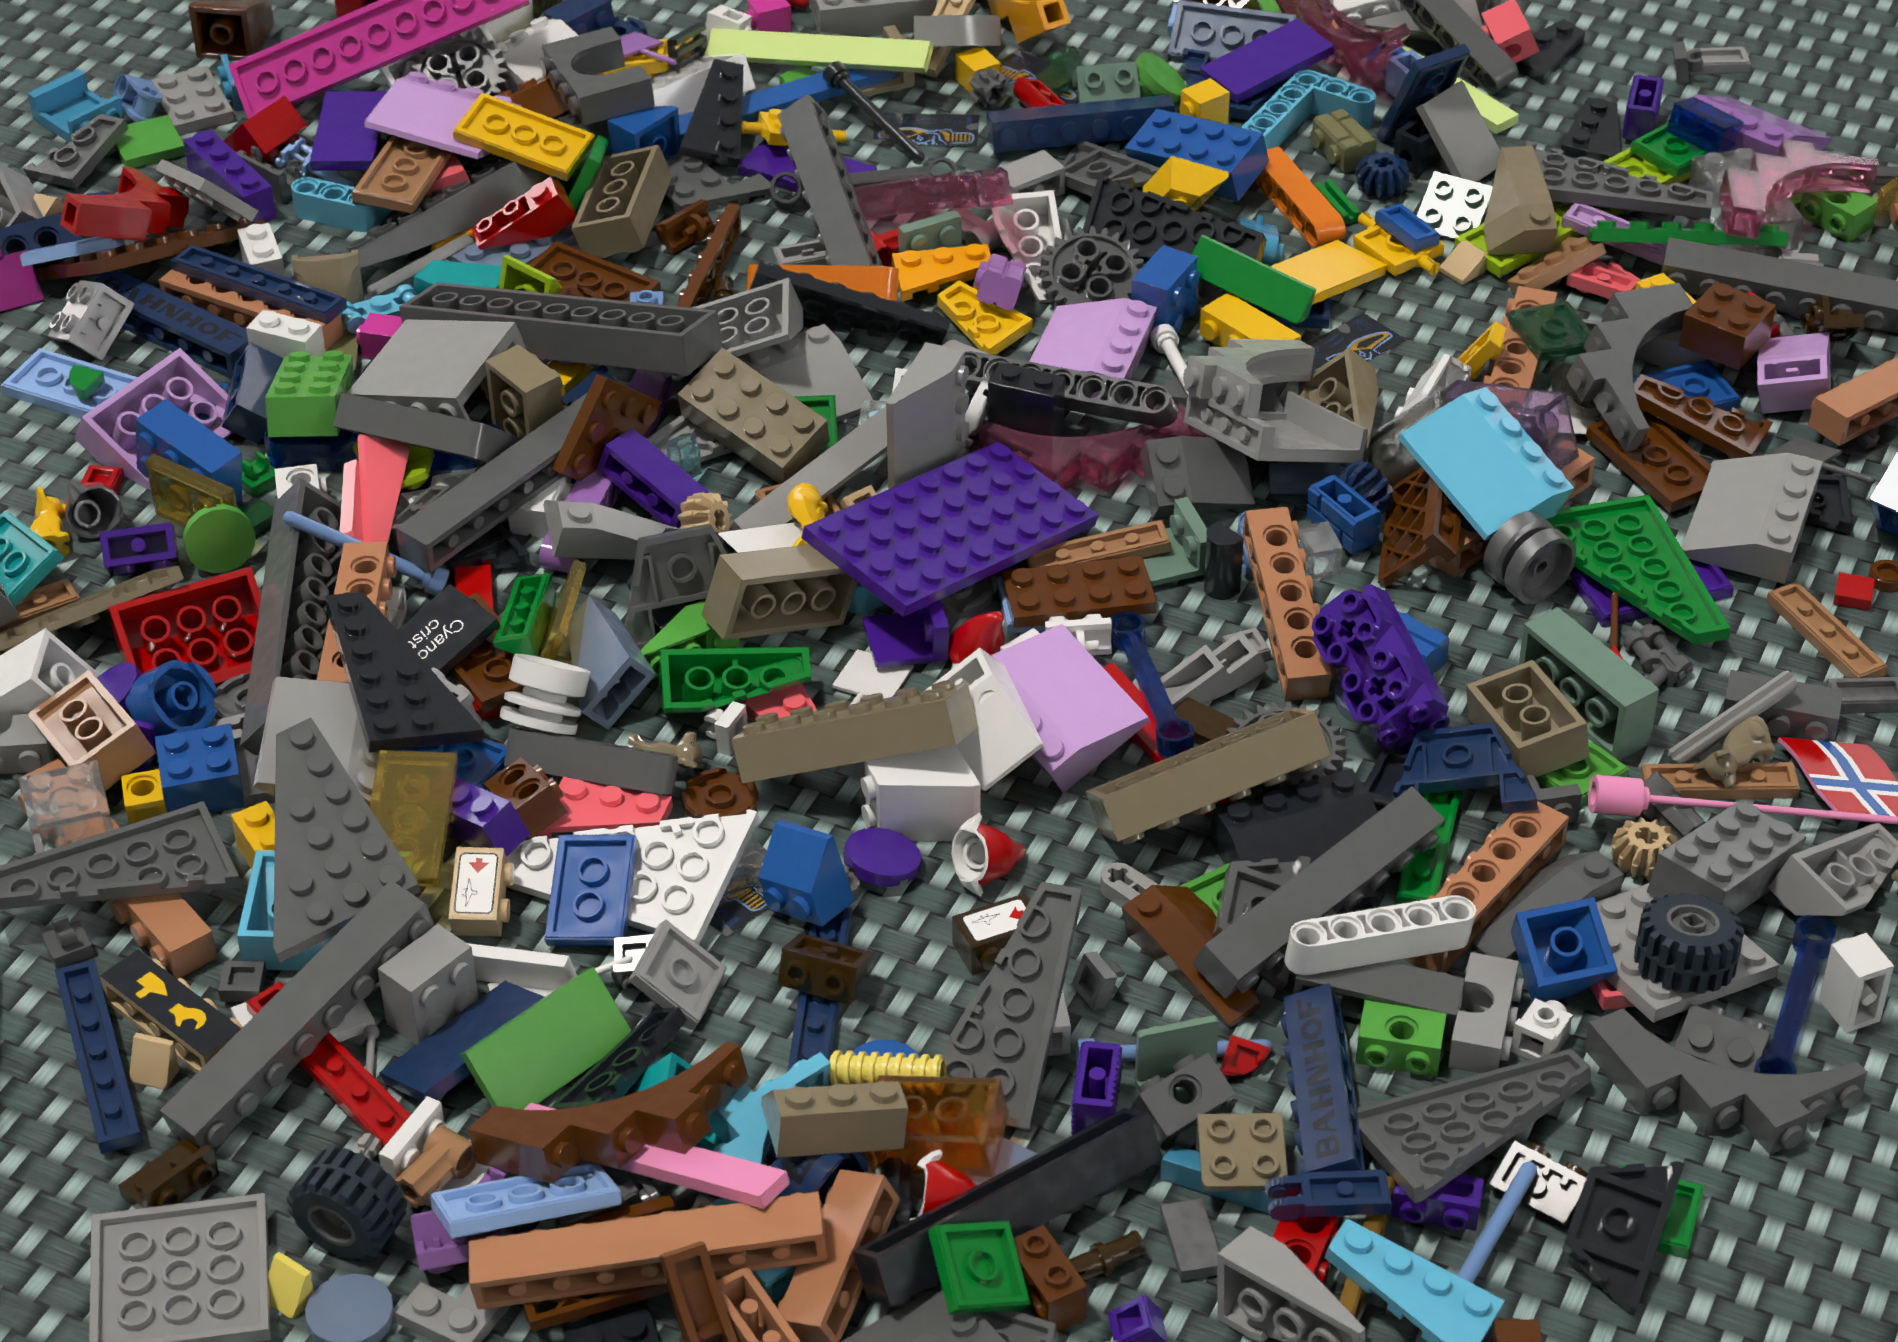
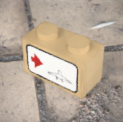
M456 847L449 910V922L454 935L501 937L503 922H509L510 900L505 899L506 886H513L514 865L513 863H508L504 848Z

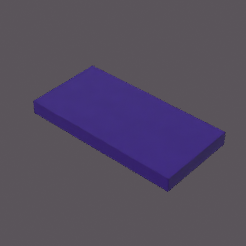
M1296 18L1200 67L1201 76L1206 80L1211 78L1230 92L1229 98L1238 104L1289 78L1295 73L1334 54V45Z
M387 91L326 92L310 157L311 170H368L377 157L382 132L364 127L367 117Z
M764 139L738 164V174L747 177L760 174L771 183L772 179L781 172L795 174L794 170L797 167L787 153L789 146L770 145ZM842 156L848 173L877 170L875 166ZM789 177L780 178L775 183V186L794 192L797 191L795 181ZM855 191V193H856L857 196L862 192V191Z
M1689 559L1714 601L1732 597L1734 587L1718 566ZM1582 571L1572 573V586L1601 627L1611 626V594L1613 591ZM1618 595V624L1650 617Z

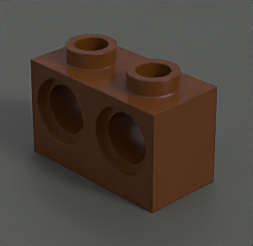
M519 757L483 783L489 792L512 803L530 833L529 839H532L567 813L560 801L564 797V793L553 778L550 777L548 779L537 763L531 767L522 757Z
M1042 1225L1014 1237L1031 1303L1028 1305V1308L1036 1318L1056 1323L1057 1332L1085 1320L1087 1285L1047 1228Z

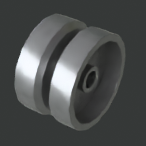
M1525 511L1506 521L1492 536L1484 554V569L1498 583L1506 586V589L1524 604H1535L1547 599L1567 580L1575 564L1577 556L1576 545L1558 529H1554L1537 512Z

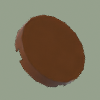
M714 768L702 771L687 782L686 789L682 793V807L686 817L698 819L705 815L718 813L720 817L747 814L746 810L749 809L757 811V787L754 781L742 783L740 773L737 770L736 774L727 773V768Z

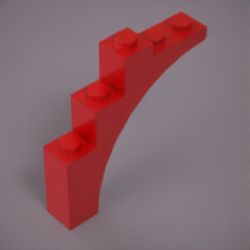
M123 167L117 194L84 195L66 193L60 225L74 235L145 241L147 233L165 234L166 226L183 228L185 218L189 213L190 197L176 188L163 187L135 168Z

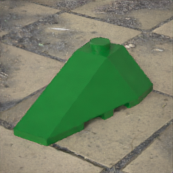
M809 647L660 649L659 686L661 708L664 713L704 712L731 704L732 701H742L811 681Z

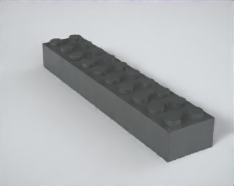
M436 282L399 306L402 324L406 319L515 322L528 352L535 354L540 361L545 359L558 360L560 364L577 362L586 363L588 367L605 365L614 366L616 370H629L632 368L641 369L648 374L668 372L676 377H684L692 374L693 370L701 364L708 362L722 348L717 310Z
M299 478L275 502L240 741L241 747L257 756L260 753L274 679L276 677L317 680L329 621L326 609V595H334L343 548L284 523V513L293 511L340 531L341 503L302 478Z

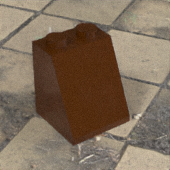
M197 0L188 5L197 58L221 60V55L227 54L229 60L239 61L260 52L274 26L271 0Z

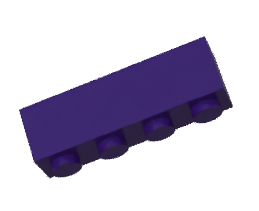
M211 129L198 132L194 136L183 140L189 172L207 179L257 209L258 213L253 221L264 219L266 222L276 218L272 186Z

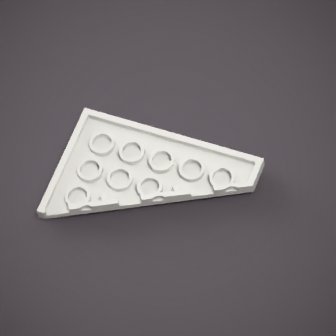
M749 809L746 810L747 814L720 817L718 813L705 815L698 819L686 817L660 821V825L634 828L633 824L619 826L612 830L600 828L576 831L574 835H636L638 845L628 926L654 934L657 926L667 919L699 945L758 824L759 816L757 811ZM547 835L537 836L530 840H524L506 857L508 863H513L514 865L513 886L506 887L550 901L558 838L548 839Z

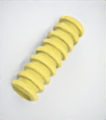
M835 1050L829 1060L831 1063L829 1077L831 1085L899 1081L902 1090L904 1087H907L909 1091H915L919 1087L922 1092H927L930 1088L934 1092H941L946 1082L947 1068L942 1055H935L934 1058H931L929 1054H923L921 1058H918V1055L915 1053H911L908 1057L904 1053H898L896 1057H893L891 1052H886L883 1056L879 1052H872L868 1056L866 1051H860L858 1055L854 1051H847L843 1055L841 1050Z

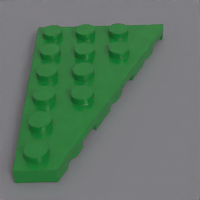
M1650 495L1559 509L1555 516L1545 519L1554 529H1558L1576 545L1577 556L1574 567L1609 590L1617 592L1620 597L1690 643L1697 645L1729 639L1731 629Z

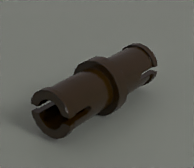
M1133 1230L1129 1234L1106 1244L1102 1242L1094 1243L1090 1246L1089 1251L1073 1257L1069 1261L1084 1282L1098 1275L1107 1277L1114 1273V1268L1146 1256V1248H1138L1145 1243L1141 1235L1136 1230Z

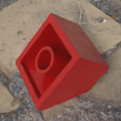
M284 95L242 123L223 141L235 152L242 150L250 158H252L251 146H255L261 151L262 159L267 163L280 153L278 147L283 144L285 147L289 143L291 145L295 144L301 138L298 133L307 124Z

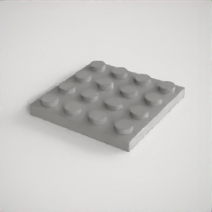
M1649 883L1596 901L1618 969L1616 974L1606 980L1652 1022L1690 1009L1691 1004L1699 1006L1777 976L1779 964L1744 934L1736 974L1729 985L1721 986V989L1715 992L1708 990L1704 994H1696L1695 992L1681 993L1679 990L1662 987V982L1654 983L1648 979L1647 974L1641 973L1638 969L1639 963H1635L1634 960L1641 913L1644 906L1651 904V900L1656 898L1647 893Z
M265 1193L91 1215L89 1342H259L271 1340L270 1293L268 1285V1215Z

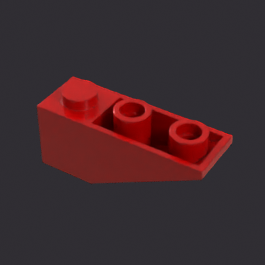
M549 177L545 181L534 185L528 192L516 200L509 201L496 213L479 221L471 230L478 248L486 249L551 237L573 223L576 214L571 201L555 181Z

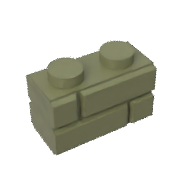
M1344 109L1333 111L1330 115L1326 113L1315 116L1313 120V127L1310 132V140L1313 147L1319 148L1326 155L1329 163L1335 164L1344 174L1356 171L1358 163L1362 161L1363 156L1367 154L1373 155L1374 151H1376L1377 141Z

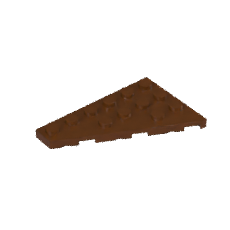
M241 217L239 222L231 219L233 225L225 226L224 222L206 225V231L198 232L197 228L181 232H170L162 234L161 237L146 238L145 241H134L133 244H125L113 249L63 258L61 263L36 268L39 281L105 273L177 255L190 245L205 248L239 239L237 229L245 228L252 224H265V220L251 222Z

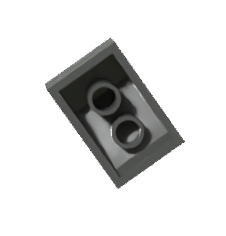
M1177 436L1146 440L1140 456L1152 520L1168 518L1174 515V500L1184 497L1189 498L1198 514L1253 507L1255 505L1247 459L1244 453L1213 437Z

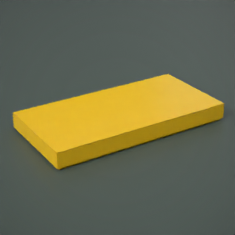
M481 92L453 130V139L568 181L594 144L595 134Z
M1335 240L1270 267L1316 288L1313 305L1385 275L1387 264L1339 240Z

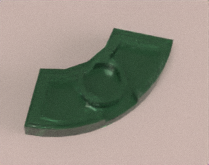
M1074 45L1049 52L1048 64L1050 66L1044 72L1036 75V80L1042 81L1057 96L1064 94L1073 87L1072 73L1076 66H1081L1082 64L1080 53Z

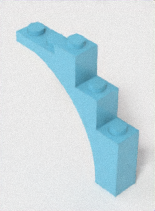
M821 1052L808 1060H800L785 1074L775 1080L770 1079L762 1083L755 1092L744 1083L709 1116L710 1128L723 1142L712 1151L764 1165L772 1139L761 1106L762 1096L775 1089L829 1086L831 1064ZM720 1197V1199L713 1201L710 1205L720 1206L741 1202ZM796 1265L751 1272L772 1302L786 1294Z

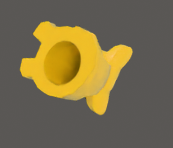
M798 484L787 496L788 511L794 519H797L802 529L804 526L824 518L828 511L827 503L822 501L818 489L812 484ZM801 534L792 546L808 545V543L801 538Z
M39 486L36 489L35 520L30 529L66 557L70 551L69 546L64 544L70 541L69 534L62 532V519L65 518L66 504L61 503L55 497L45 496L42 487Z

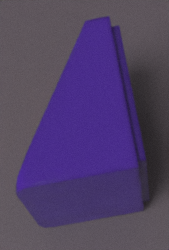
M1146 1294L1107 1312L1113 1340L1116 1342H1168L1162 1313L1159 1307Z

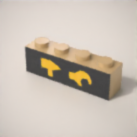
M136 950L100 975L106 1004L146 1035L174 1041L177 1059L196 1074L243 1028L235 1018L229 1019L219 1012L216 1005L210 999H202L193 992L184 979H176L168 973L159 960L155 958L151 960L139 950Z

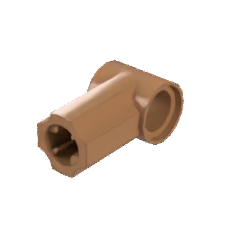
M439 1126L433 1130L424 1144L423 1153L395 1179V1183L404 1192L403 1197L407 1200V1203L415 1208L419 1205L424 1206L431 1199V1194L440 1191L454 1176L461 1179L469 1175L477 1164L471 1141L445 1126Z

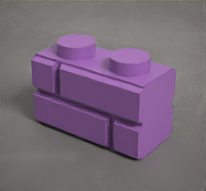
M994 253L989 257L988 262L981 260L973 284V288L978 289L977 299L991 305L996 302V306L1011 311L1015 307L1027 270L1026 264L1013 259L1009 262L1006 257Z

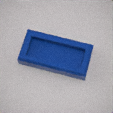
M1402 204L1380 209L1375 213L1374 221L1414 252L1439 244L1441 234Z

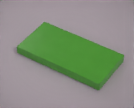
M590 967L460 1055L491 1107L496 1105L523 1110L530 1103L538 1104L596 1064L632 1030L595 968Z

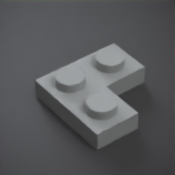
M420 1282L395 1312L397 1324L435 1342H482L511 1305L477 1310L470 1284L467 1285L456 1299Z

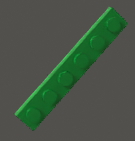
M1597 220V226H1588L1587 230L1588 240L1600 242L1668 243V238L1670 237L1702 244L1788 246L1789 233L1780 231L1779 225L1760 224L1759 230H1747V224L1728 223L1727 229H1714V223H1694V228H1681V222H1662V228L1649 227V222L1629 221V227H1616L1617 221Z

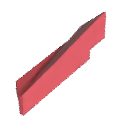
M365 433L358 435L359 462L355 459L344 464L340 532L363 542H389L410 452L409 445Z

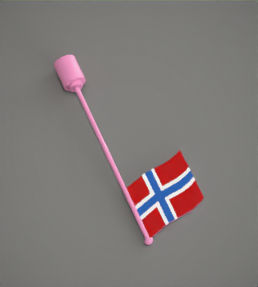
M1786 737L1778 738V742L1796 759L1817 794L1833 811L1753 804L1761 812L1898 825V782L1886 763L1868 745ZM1596 774L1591 778L1588 792V806L1591 813L1639 817L1642 810H1647L1649 803L1727 809L1736 803L1650 795L1649 788L1644 787L1641 778Z

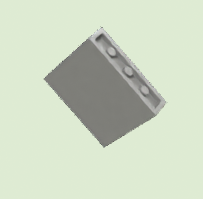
M406 319L349 389L347 394L470 420L463 405L487 375L485 360L518 344L526 350L527 348L515 322Z
M1190 392L1188 393L1183 422L1257 461L1355 463L1359 459H1363L1364 450L1367 445V428L1294 392H1287L1284 412L1259 411L1258 418H1245L1214 399H1200Z

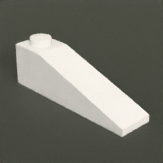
M1054 190L990 196L994 227L1013 260L1026 264L1027 270L1024 279L1038 303L1054 302L1055 299L1046 300V290L1041 289V278H1039L1041 258L1046 255V247L1048 245L1054 246L1055 237L1062 239Z

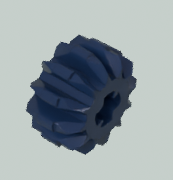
M1374 151L1373 155H1364L1356 168L1358 190L1365 192L1367 197L1376 196L1378 200L1381 197L1392 199L1393 195L1401 196L1409 183L1410 173H1408L1407 160L1400 159L1399 154H1388L1387 151L1385 153Z
M1359 459L1340 472L1338 478L1377 508L1381 514L1394 502V490L1388 484V478L1381 474L1380 469H1375L1372 463H1365Z

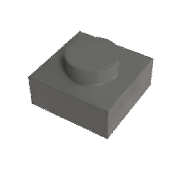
M225 961L218 989L220 1001L247 1002L263 992L267 974L265 961Z

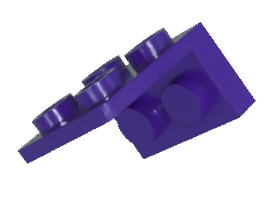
M941 600L905 617H902L899 613L863 617V628L875 667L883 668L948 661L949 624Z

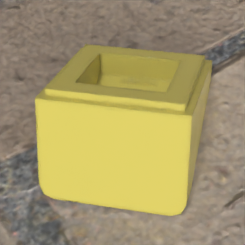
M278 1252L273 1257L268 1274L270 1306L288 1318L294 1319L305 1310L310 1295L314 1292L311 1272L283 1253Z

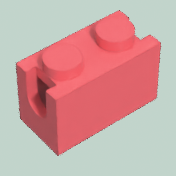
M1516 0L1506 1L1481 13L1486 23L1481 29L1514 63L1540 52L1532 31Z

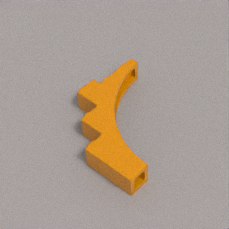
M988 0L992 15H1000V20L1009 18L1017 44L1042 37L1071 23L1064 0Z

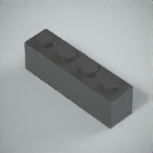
M1388 961L1313 975L1297 974L1293 994L1330 983L1343 1010V1016L1356 1019L1362 1018L1365 1000L1447 1013L1443 1039L1451 1040L1458 1014L1464 978L1452 976L1444 972L1413 967L1405 963Z

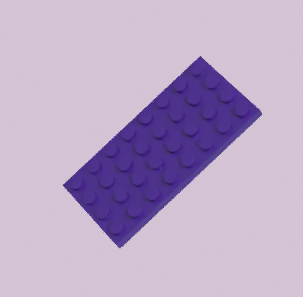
M997 441L804 526L801 538L902 617H905L1094 527L1098 514L1087 507L1084 502L1076 499L1061 488L1058 483L1050 480L1035 469L1032 464L1020 458L1006 445Z

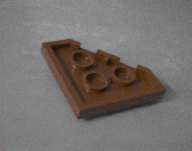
M596 374L552 469L562 475L582 481L597 470L606 444L631 428H634L642 436L647 433L650 425L657 417V410L661 401Z

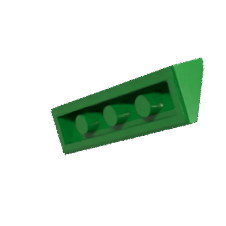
M1205 235L1200 237L1192 255L1198 256L1197 271L1200 272L1201 279L1294 324H1300L1309 316L1316 288Z
M551 573L516 578L500 622V627L493 641L494 647L513 654L537 656L556 600Z

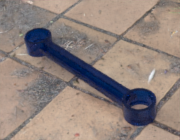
M1122 612L1112 616L1111 646L1117 650L1124 651L1157 725V752L1161 756L1169 758L1194 748L1193 725L1189 721L1177 717L1144 644L1146 641L1144 618L1133 612Z
M1805 915L1796 922L1792 939V946L1797 952L1768 1054L1758 1058L1755 1063L1754 1073L1797 1074V1069L1792 1059L1820 959L1829 956L1831 944H1834L1836 935L1835 925L1824 916ZM1804 934H1816L1824 940H1813Z

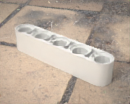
M1453 895L1299 921L1290 930L1284 959L1285 965L1296 974L1313 975L1461 949L1468 944L1476 908L1469 899Z

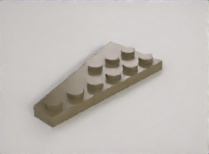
M173 566L148 571L0 632V651L4 654L45 628L53 635H57V629L70 624L71 628L78 625L81 627L99 620L100 616L98 613L102 611L104 614L109 613V606L166 591L165 586L184 579L180 567Z

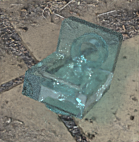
M684 433L666 442L669 459L692 478L702 474L700 464L701 452L697 445L695 433Z

